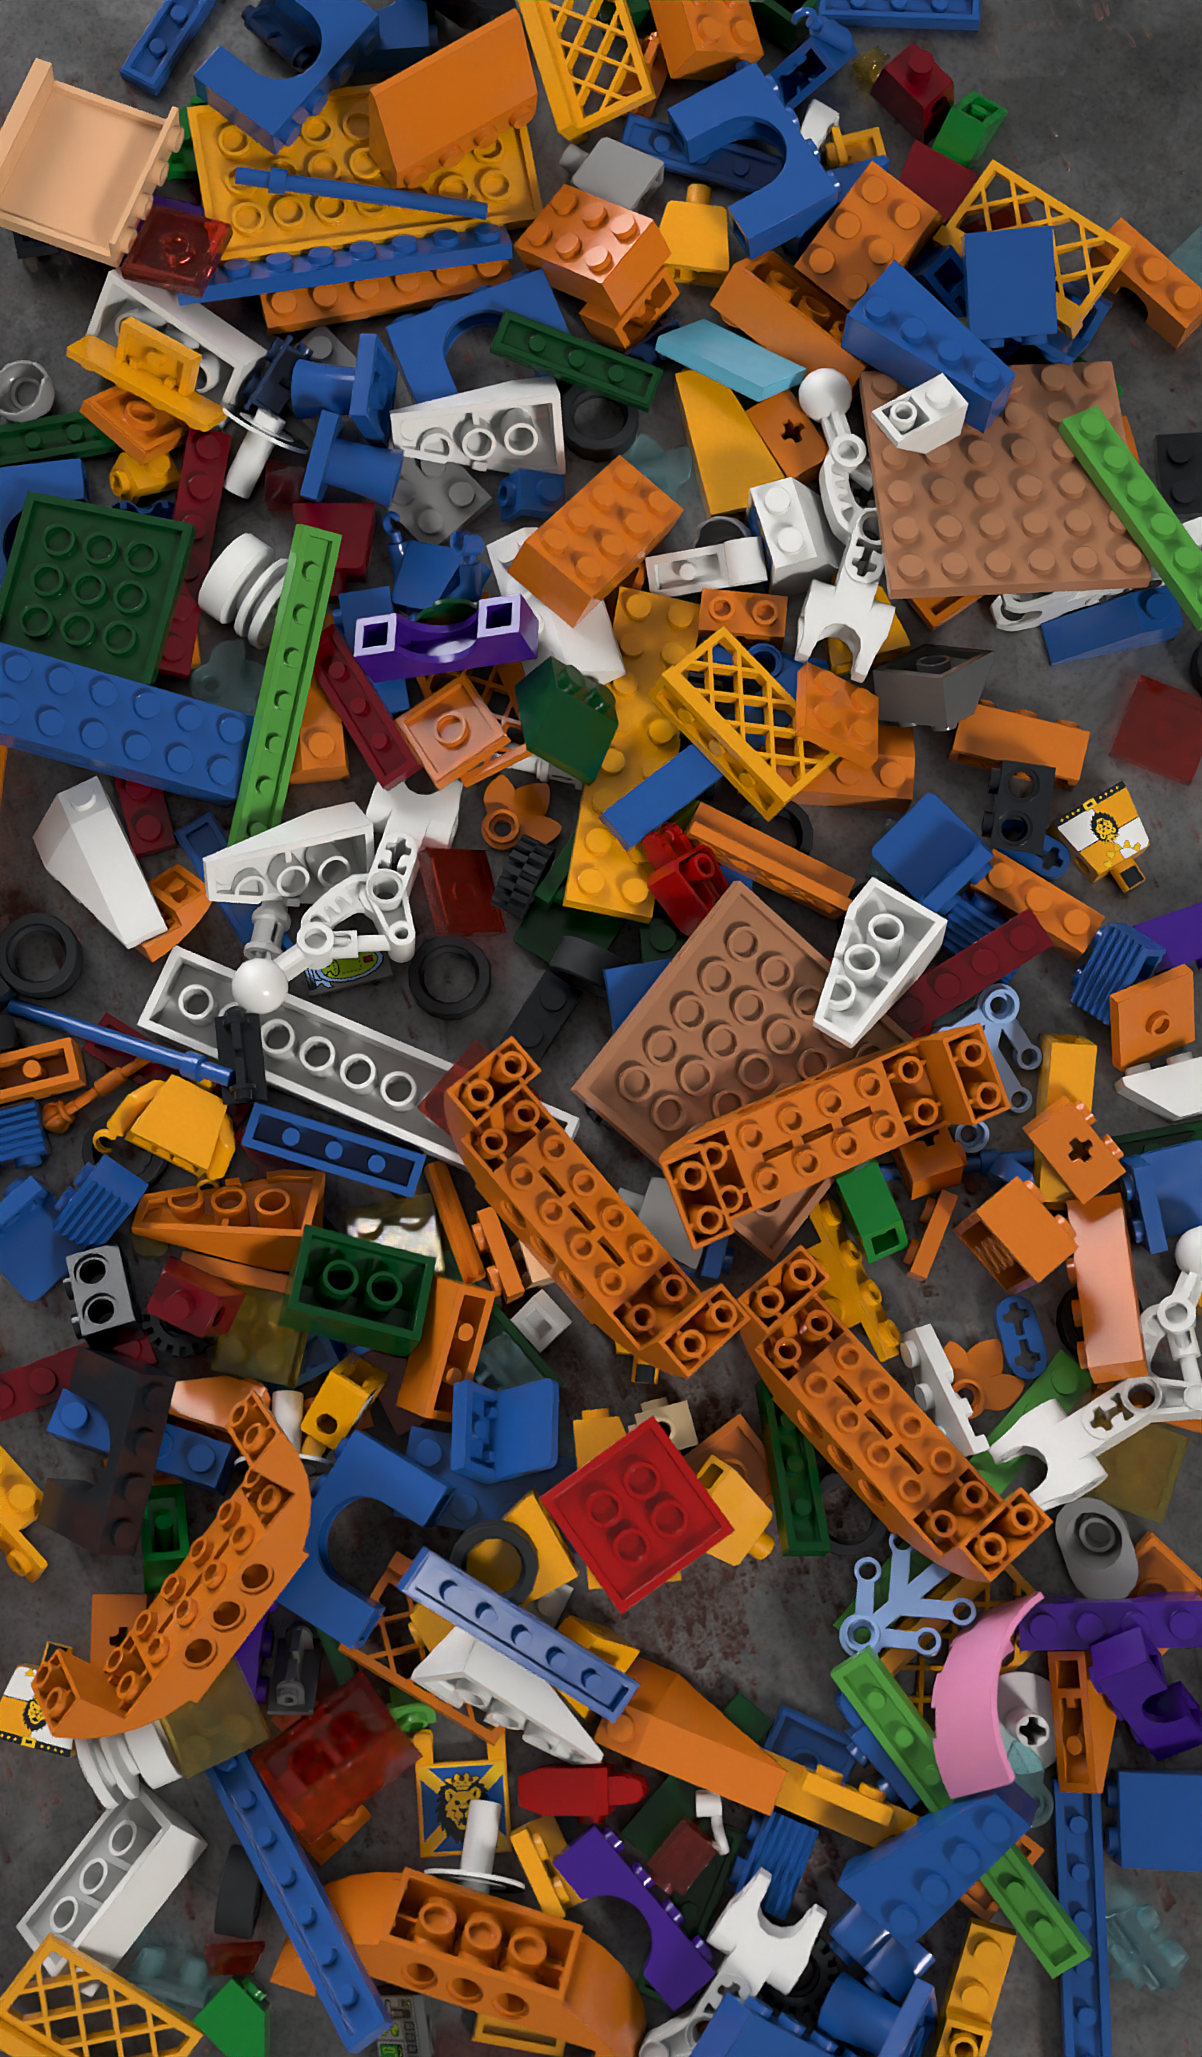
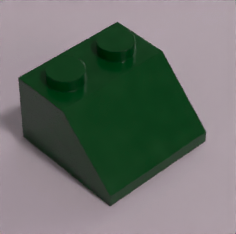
M550 656L514 686L526 750L589 786L598 775L619 725L615 709L616 700L607 686L593 682L582 675L573 665H566Z

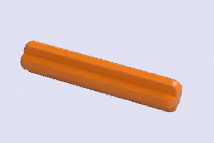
M443 1160L429 1163L424 1167L423 1171L463 1282L471 1284L485 1278L486 1272L447 1164Z

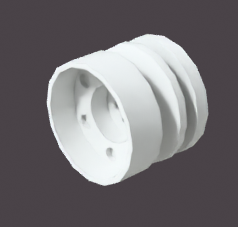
M244 533L222 552L211 567L200 589L198 605L200 609L222 624H228L235 620L234 630L236 634L240 637L248 636L250 644L258 649H265L271 643L288 559H280L274 563V550L252 534Z
M167 1716L139 1729L114 1736L75 1739L82 1771L102 1805L108 1810L122 1804L123 1794L129 1800L140 1795L139 1773H141L144 1780L153 1790L184 1776L182 1755Z

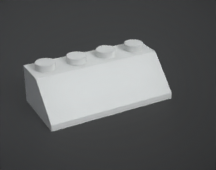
M137 260L108 272L85 335H93L117 348L122 321L131 316L202 355L194 391L222 407L225 404L240 408L247 399L241 395L242 391L254 373L261 376L267 362L264 359L268 352L266 349L201 304L179 306L176 287ZM226 416L225 420L210 430L221 432L231 418Z
M524 527L486 545L501 596L521 593L539 620L537 659L521 661L526 676L550 656L566 665H573L582 675L597 684H606L627 674L604 599L572 628L507 573L524 541L539 527Z
M139 1781L140 1795L129 1800L123 1794L122 1804L105 1810L16 1928L34 1953L47 1935L52 1932L108 1969L113 1970L191 1866L197 1861L208 1843L186 1818ZM51 1951L42 1963L52 1977L71 1973L69 1961L54 1951ZM76 1966L77 1972L84 1971L78 1966ZM98 1979L79 1983V1990L92 1997L103 1982Z

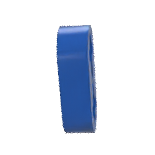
M1016 819L1005 820L1001 826L1003 835L1007 836L1011 831H1014L1018 834L1017 839L1023 835L1025 830L1024 822ZM1046 834L1042 856H1046L1049 851L1056 854L1055 862L1060 865V867L1052 866L1049 871L1041 867L1043 859L1033 853L994 848L1048 882L1059 879L1070 863V855L1066 846Z
M1004 1155L998 1156L987 1173L990 1185L996 1192L1016 1176L1022 1182L1028 1179L1035 1184L1033 1175L1025 1167Z
M1010 1296L1000 1301L995 1307L993 1313L994 1325L998 1339L1001 1342L1003 1359L1008 1372L1022 1380H1030L1040 1376L1046 1369L1048 1363L1047 1352L1032 1303L1021 1296ZM1009 1304H1014L1016 1310H1024L1026 1318L1020 1320L1019 1323L1022 1335L1017 1336L1014 1324L1012 1322L1005 1323L1003 1315L1009 1312ZM1020 1340H1024L1026 1351L1029 1354L1035 1353L1037 1356V1362L1031 1364V1372H1027L1024 1366H1016L1015 1358L1021 1355L1018 1342Z

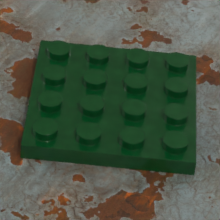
M28 491L0 589V642L155 687L196 535V528L190 523Z

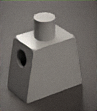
M608 137L601 138L590 154L576 145L570 144L564 151L559 163L562 168L574 175L570 186L641 214L662 185L664 178L663 161Z
M652 1177L645 1196L620 1188L618 1195L679 1267L694 1274L704 1246L697 1250H692L666 1179Z

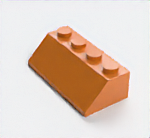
M773 250L751 261L747 257L735 263L710 304L720 313V317L725 323L732 327L740 328L752 338L753 343L807 368L804 379L819 368H833L844 374L851 385L852 399L856 398L860 393L858 383L860 371H879L841 348L846 317L850 311Z
M793 723L788 725L786 728H793ZM878 725V760L868 770L840 756L791 801L806 805L907 812L913 800L915 769L913 727ZM774 737L775 754L794 756L793 739ZM803 741L804 758L822 760L827 755L818 745L810 741ZM765 744L756 751L766 753ZM776 765V773L792 787L796 783L795 767ZM805 768V774L811 769ZM737 790V792H736V799L747 800V799Z

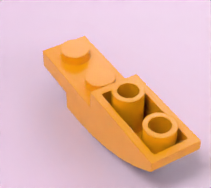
M970 1917L960 1953L955 1955L930 2057H985L992 2035L991 2022L1017 1937L1014 1929Z

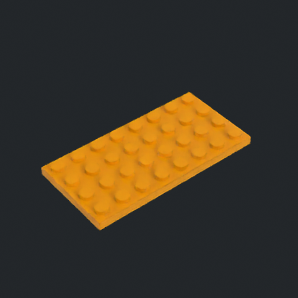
M380 83L333 89L328 94L327 103L321 112L316 116L310 115L301 125V132L295 142L288 147L284 145L276 155L260 145L211 106L187 107L213 266H221L227 261L237 258L246 259L249 262L264 260L274 253H288L291 256L307 254L311 249L317 247H329L333 250L349 248L353 243L359 241H370L374 244L392 242V239L401 235H411L416 238L433 236L435 232L444 229H451L457 232L470 231L481 224L488 223L506 226L507 230L528 228L543 210L527 124L518 129L510 128L500 134L498 139L490 146L483 149L475 148L465 154L463 159L455 166L448 169L442 167L430 174L428 179L420 186L413 189L407 187L403 190L488 203L486 220L288 191H286V195L268 193L267 188L235 184L237 167L270 171V168L274 167L288 169V174L393 189L369 154V89Z

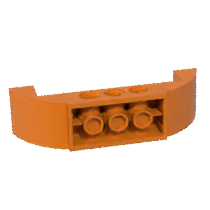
M977 1023L937 1032L862 1057H856L704 1123L702 1127L692 1131L668 1147L659 1157V1163L689 1243L694 1251L734 1233L735 1230L731 1221L943 1126L948 1124L975 1125L1011 1109L982 1025Z
M513 1036L509 1037L444 1092V1110L447 1125L463 1163L476 1183L474 1187L591 1325L595 1323L615 1342L651 1366L671 1375L689 1378L742 1328L751 1317L722 1283L704 1292H701L526 1086L542 1070Z
M799 1245L736 1299L751 1317L739 1330L750 1358L773 1395L771 1399L893 1535L898 1534L917 1551L957 1575L973 1581L990 1583L1053 1521L1022 1487L1005 1499L998 1495L818 1296L819 1292L832 1278L802 1245Z
M252 1389L244 1401L235 1406L228 1423L225 1425L250 1466L243 1483L231 1499L226 1500L221 1505L216 1519L203 1536L198 1537L193 1542L188 1556L176 1572L166 1578L161 1592L149 1608L138 1615L133 1629L121 1645L111 1651L103 1669L58 1648L49 1661L44 1662L36 1671L31 1687L51 1736L70 1739L114 1736L139 1729L159 1720L190 1700L198 1703L309 1556L308 1551L304 1547L310 1526L311 1511L308 1477L298 1452L254 1389Z
M407 1867L404 1868L403 1873L373 1872L352 1875L323 1886L369 1976L592 2050L591 2057H639L647 2026V2017L641 1995L624 1967L603 1946L582 1932V1925ZM287 1934L270 1982L315 1996L317 1990Z

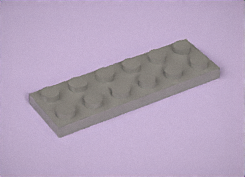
M326 326L315 328L300 341L314 351L310 358L313 362L356 367L357 358ZM283 377L279 384L291 392V382ZM290 395L284 407L297 419ZM395 398L393 410L403 408L404 406ZM341 415L340 417L345 422L341 439L369 445L350 415ZM320 417L304 420L297 419L315 438ZM390 430L389 449H394L392 430ZM404 456L399 482L390 509L381 504L379 505L386 512L394 511L400 515V520L394 521L414 541L445 546L450 542L451 534L454 531L466 528L492 505L493 501L492 497L460 464L448 461L442 464Z

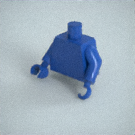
M802 7L796 10L792 15L791 21L793 24H796L799 18L809 16L806 26L809 27V32L812 36L769 73L777 84L780 92L779 99L785 108L790 106L794 109L858 53L854 45L853 35L847 27L839 25L833 19L830 20L822 15L817 16L816 11L810 7ZM749 61L737 62L735 64V71H727L728 76L751 65Z
M388 511L383 515V530L391 536L392 542L387 544L394 575V590L391 601L395 607L409 616V620L415 621L424 609L432 607L433 602L441 599H464L472 603L478 602L481 599L482 588L490 577L492 570L476 558L477 555L483 552L485 547L484 540L479 535H471L468 530L454 531L450 537V547L410 540L408 543L407 539H402L400 530H395L390 524V517L399 521L400 515L394 511Z

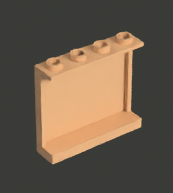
M36 58L0 130V227L118 268L124 255H130L135 247L137 240L136 229L140 220H147L153 205L152 194L156 185L161 187L166 180L169 169L168 160L171 153H177L182 145L184 128L180 127L179 109L172 106L167 119L62 83L54 80L52 63Z

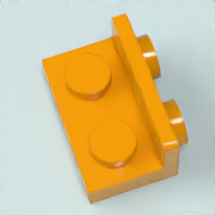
M540 1816L510 1832L509 1838L544 1913L562 1919L566 1917L567 1909L585 1901L578 1896L552 1864L553 1857L567 1846L555 1816Z

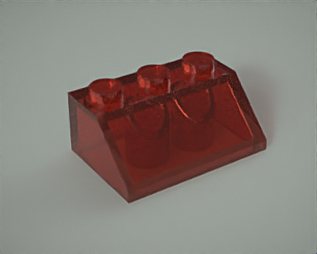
M361 1670L317 1704L314 1709V1715H303L250 1758L285 1818L311 1845L421 1759L423 1755L398 1718Z

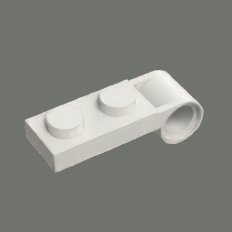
M761 536L740 538L723 542V544L645 558L650 593L671 598L702 593V588L719 590L768 580Z

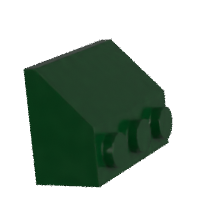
M305 1224L285 1285L277 1326L408 1358L421 1340L436 1258Z

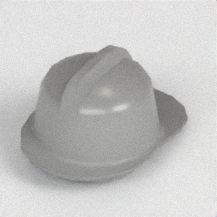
M1080 1497L1073 1502L1066 1503L1057 1515L1055 1531L1069 1575L1077 1590L1088 1599H1124L1128 1597L1136 1586L1139 1568L1126 1520L1119 1511L1106 1501L1094 1497Z

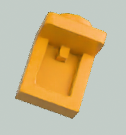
M839 126L831 127L830 143L824 144L825 157L829 169L846 166L881 155L886 156L879 126L846 135H841Z
M123 452L109 473V482L112 492L119 497L120 501H130L136 505L141 496L177 489L180 474L169 452L143 465H140L130 455Z

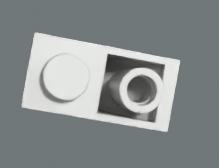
M941 373L875 409L871 413V418L896 448L926 454L960 435L968 403L946 376Z
M1192 1052L1169 1057L1166 1059L1167 1066L1152 1070L1150 1063L1127 1068L1124 1071L1126 1077H1122L1114 1084L1117 1093L1170 1123L1202 1115V1057L1193 1059Z

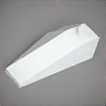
M552 376L508 381L389 411L394 449L405 450V457L442 464L448 461L469 465L474 470L485 472L487 469L512 474L517 469L523 468L561 475L566 474L560 393Z
M95 776L57 794L32 837L47 872L68 889L79 903H82L90 910L97 920L127 949L169 931L114 805L98 777Z
M353 801L313 810L204 857L206 897L209 901L259 904L261 901L283 902L285 906L299 907L300 903L314 904L331 888L351 875L370 872L375 858L373 824Z

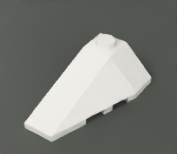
M872 877L848 907L813 1026L851 1049L917 981L941 950L948 920Z
M458 1626L438 1644L412 1673L411 1680L443 1701L457 1708L462 1706L463 1701L487 1712L483 1721L495 1727L501 1725L513 1730H523L522 1738L525 1742L571 1765L601 1763L604 1754L548 1682Z

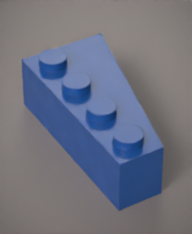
M895 259L847 314L841 348L911 390L943 373L968 403L964 422L984 434L1006 407L1016 374Z
M1014 1781L1005 1786L955 1798L950 1805L936 1813L930 1812L918 1819L912 1827L898 1835L892 1834L880 1841L878 1846L863 1855L860 1853L847 1860L837 1885L908 1950L1032 1827L1038 1803Z

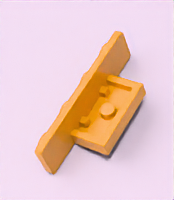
M132 316L121 323L117 348L93 335H87L67 347L66 356L79 363L84 369L96 372L114 382L120 389L132 392L150 402L156 409L164 410L184 421L186 425L193 429L207 432L226 419L227 415L223 412L222 406L194 391L202 355Z
M825 1193L809 1214L822 1242L806 1249L832 1278L819 1292L818 1296L848 1329L862 1323L879 1360L884 1362L901 1354L900 1344L902 1338L896 1324L888 1319L881 1304V1292L876 1283L868 1278L863 1268L861 1251L852 1239H849L843 1227V1216L839 1206Z
M0 1445V1549L6 1555V1561L12 1571L18 1576H25L30 1583H34L40 1578L48 1563L22 1535L21 1531L38 1518L44 1493Z
M764 1749L788 1771L775 1804L778 1807L873 1848L877 1847L880 1841L892 1834L898 1835L912 1827L918 1819L922 1818L920 1815L885 1801L887 1793L861 1782L859 1789L843 1783L844 1775L829 1767L818 1764L815 1771Z

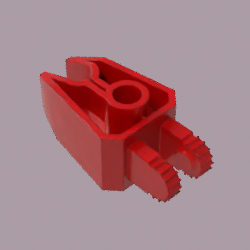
M669 822L662 825L658 833L654 831L647 834L643 838V842H641L643 844L642 848L647 854L646 857L655 872L647 876V888L678 929L690 937L729 886L712 849L703 844L693 848L686 834L682 832L683 829L676 825V823Z
M603 1755L601 1763L571 1765L569 1763L547 1764L522 1774L518 1777V1805L542 1816H577L578 1823L581 1824L604 1823L605 1815L615 1811V1805L637 1804L643 1797H647L646 1794L649 1793L648 1788L650 1786L646 1776L643 1777L642 1774L614 1773V1763L604 1762Z

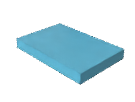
M704 318L658 336L655 348L658 353L757 402L800 384L804 380L807 368Z

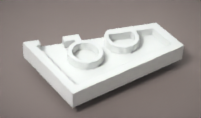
M931 1323L902 1333L900 1353L905 1365L911 1368L916 1382L914 1394L921 1410L926 1412L931 1421L964 1457L991 1449L985 1435L976 1437L968 1422V1417L973 1414L972 1408L967 1398L962 1399L960 1395L954 1392L951 1386L954 1378L953 1369Z

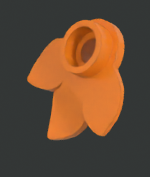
M501 774L486 788L483 800L487 814L481 824V833L485 843L491 848L499 851L510 850L515 847L518 840L524 834L548 845L561 833L562 826L555 820L545 816L550 803L549 784L532 783L515 790L508 778ZM499 824H507L511 828V832L504 837L498 836L494 830Z
M999 1339L979 1342L970 1348L967 1353L953 1341H949L943 1348L953 1369L954 1378L951 1386L954 1392L958 1393L960 1389H967L972 1394L970 1406L973 1414L968 1419L977 1417L984 1409L992 1411L1004 1410L1011 1406L1022 1393L1025 1386L1024 1380L1013 1375L1002 1374L1003 1350Z

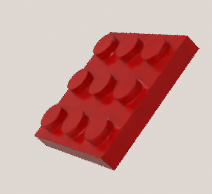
M653 1415L539 1497L621 1614L735 1531Z

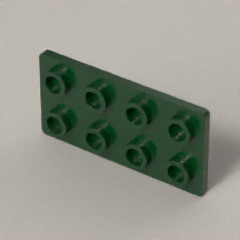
M575 831L535 891V904L513 936L515 944L547 964H550L563 936L576 937L609 950L628 920L563 906Z

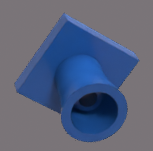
M360 333L356 367L327 365L299 359L296 362L292 374L291 398L297 419L304 420L320 417L322 410L336 413L340 416L350 415L370 446L388 448L391 430L389 411L393 410L398 368L378 335Z
M322 410L300 496L313 503H324L328 485L371 499L390 509L399 482L405 450L380 448L341 439L345 422L339 414Z
M844 1971L837 1977L828 1992L819 2015L817 2031L828 2037L839 2039L878 2055V2057H921L939 2021L934 1986L916 1978L901 2008L866 1988Z

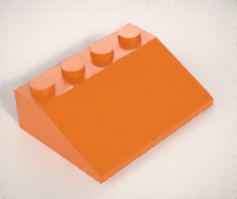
M514 8L369 89V154L393 189L416 188L423 184L433 172L442 167L448 169L455 166L468 152L477 147L480 149L486 148L493 144L503 132L512 127L515 129L521 128L532 120L536 114L538 90L518 11Z

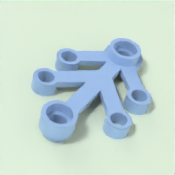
M993 983L979 992L976 998V1009L950 1026H937L931 1034L981 1023L1011 1106L1009 1110L1022 1113L1030 1108L1032 1095L1028 1089L1020 1085L998 1048L1001 1030L1014 1047L1012 1059L1019 1068L1025 1070L1037 1068L1042 1061V1052L1036 1045L1031 1044L1016 1019L1020 1007L1017 993L1008 985ZM999 997L1002 1001V1007L998 1012L993 1013L990 1003L992 999ZM1030 1048L1033 1052V1058L1028 1064H1024L1021 1055L1024 1050ZM1021 1091L1023 1101L1019 1106L1014 1107L1011 1102L1014 1093ZM983 1121L970 1125L973 1133L965 1141L962 1140L960 1133L963 1127L967 1125H952L950 1130L953 1142L959 1140L965 1152L975 1153L986 1146L989 1140V1130Z
M891 1533L889 1536V1546L892 1550L889 1600L874 1613L875 1585L882 1579V1568L879 1562L872 1557H863L858 1560L854 1567V1574L858 1581L855 1614L847 1617L842 1623L839 1632L840 1642L843 1649L850 1656H853L870 1644L876 1654L885 1647L916 1650L923 1657H934L942 1648L941 1637L935 1629L924 1627L917 1632L888 1629L887 1627L900 1616L949 1620L957 1627L966 1628L971 1626L977 1618L975 1605L971 1600L963 1597L953 1601L922 1599L952 1572L934 1562L909 1583L911 1555L916 1549L911 1545L906 1550L897 1549L894 1543L899 1535ZM867 1564L875 1566L877 1570L876 1575L869 1580L863 1579L860 1576L861 1568ZM960 1605H966L971 1609V1615L966 1620L961 1621L954 1616L955 1609ZM860 1629H868L871 1632V1639L866 1644H858L855 1641V1634ZM927 1634L936 1638L935 1647L931 1650H923L919 1646L922 1636Z

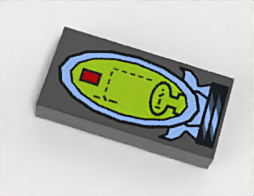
M388 951L358 952V958L333 959L326 968L320 970L307 968L303 971L310 999L394 978Z

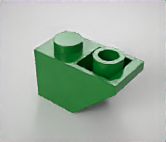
M875 1158L833 1176L847 1227L868 1264L909 1246L903 1220Z

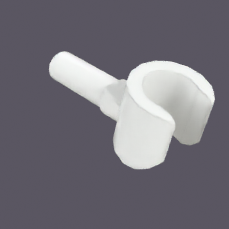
M706 1789L696 1790V1817H711V1827L719 1854L729 1853L730 1848L723 1827L720 1795Z

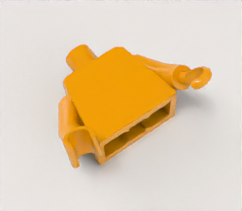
M172 1074L166 1082L152 1080L128 1094L108 1120V1129H100L94 1134L93 1145L100 1153L110 1154L112 1153V1148L104 1147L100 1143L99 1137L103 1136L115 1140L117 1136H125V1140L196 1175L194 1185L198 1188L204 1184H211L216 1188L221 1187L220 1178L225 1176L235 1152L233 1121L226 1114L227 1105H223V1100L212 1094L216 1085L215 1082L206 1079L200 1082L191 1079L186 1081Z

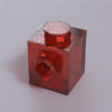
M685 1817L678 1823L647 1863L654 1870L650 1877L667 1893L672 1895L677 1890L683 1896L721 1849V1846L690 1819Z

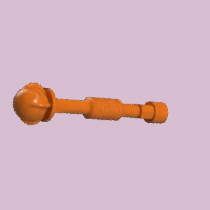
M137 1057L124 1067H116L95 1081L94 1087L69 1103L58 1100L56 1103L46 1104L41 1113L43 1127L50 1132L64 1133L68 1130L70 1124L75 1122L74 1113L98 1096L104 1097L117 1089V1087L128 1081L130 1075L152 1061Z

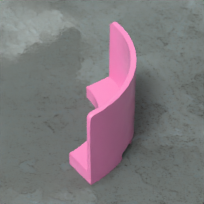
M1041 1591L985 1610L977 1615L975 1622L969 1627L962 1628L949 1646L951 1651L942 1672L937 1673L931 1708L936 1709L937 1738L933 1739L932 1742L937 1766L950 1799L1005 1786L1015 1780L999 1728L997 1712L998 1677L1002 1660L1006 1655L1015 1650L1010 1637L1024 1615L1044 1598Z

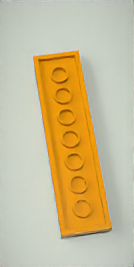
M622 586L619 587L615 601L612 628L627 674L604 684L615 697V709L619 725L595 781L589 786L585 783L583 785L563 906L647 924L652 919L655 897L647 888V876L655 872L646 857L647 854L642 848L643 844L639 842L627 852L599 817L609 807L679 754L681 739H679L680 729L647 696V693L663 672L672 665H677L696 649L701 604ZM689 670L682 673L686 679H688Z

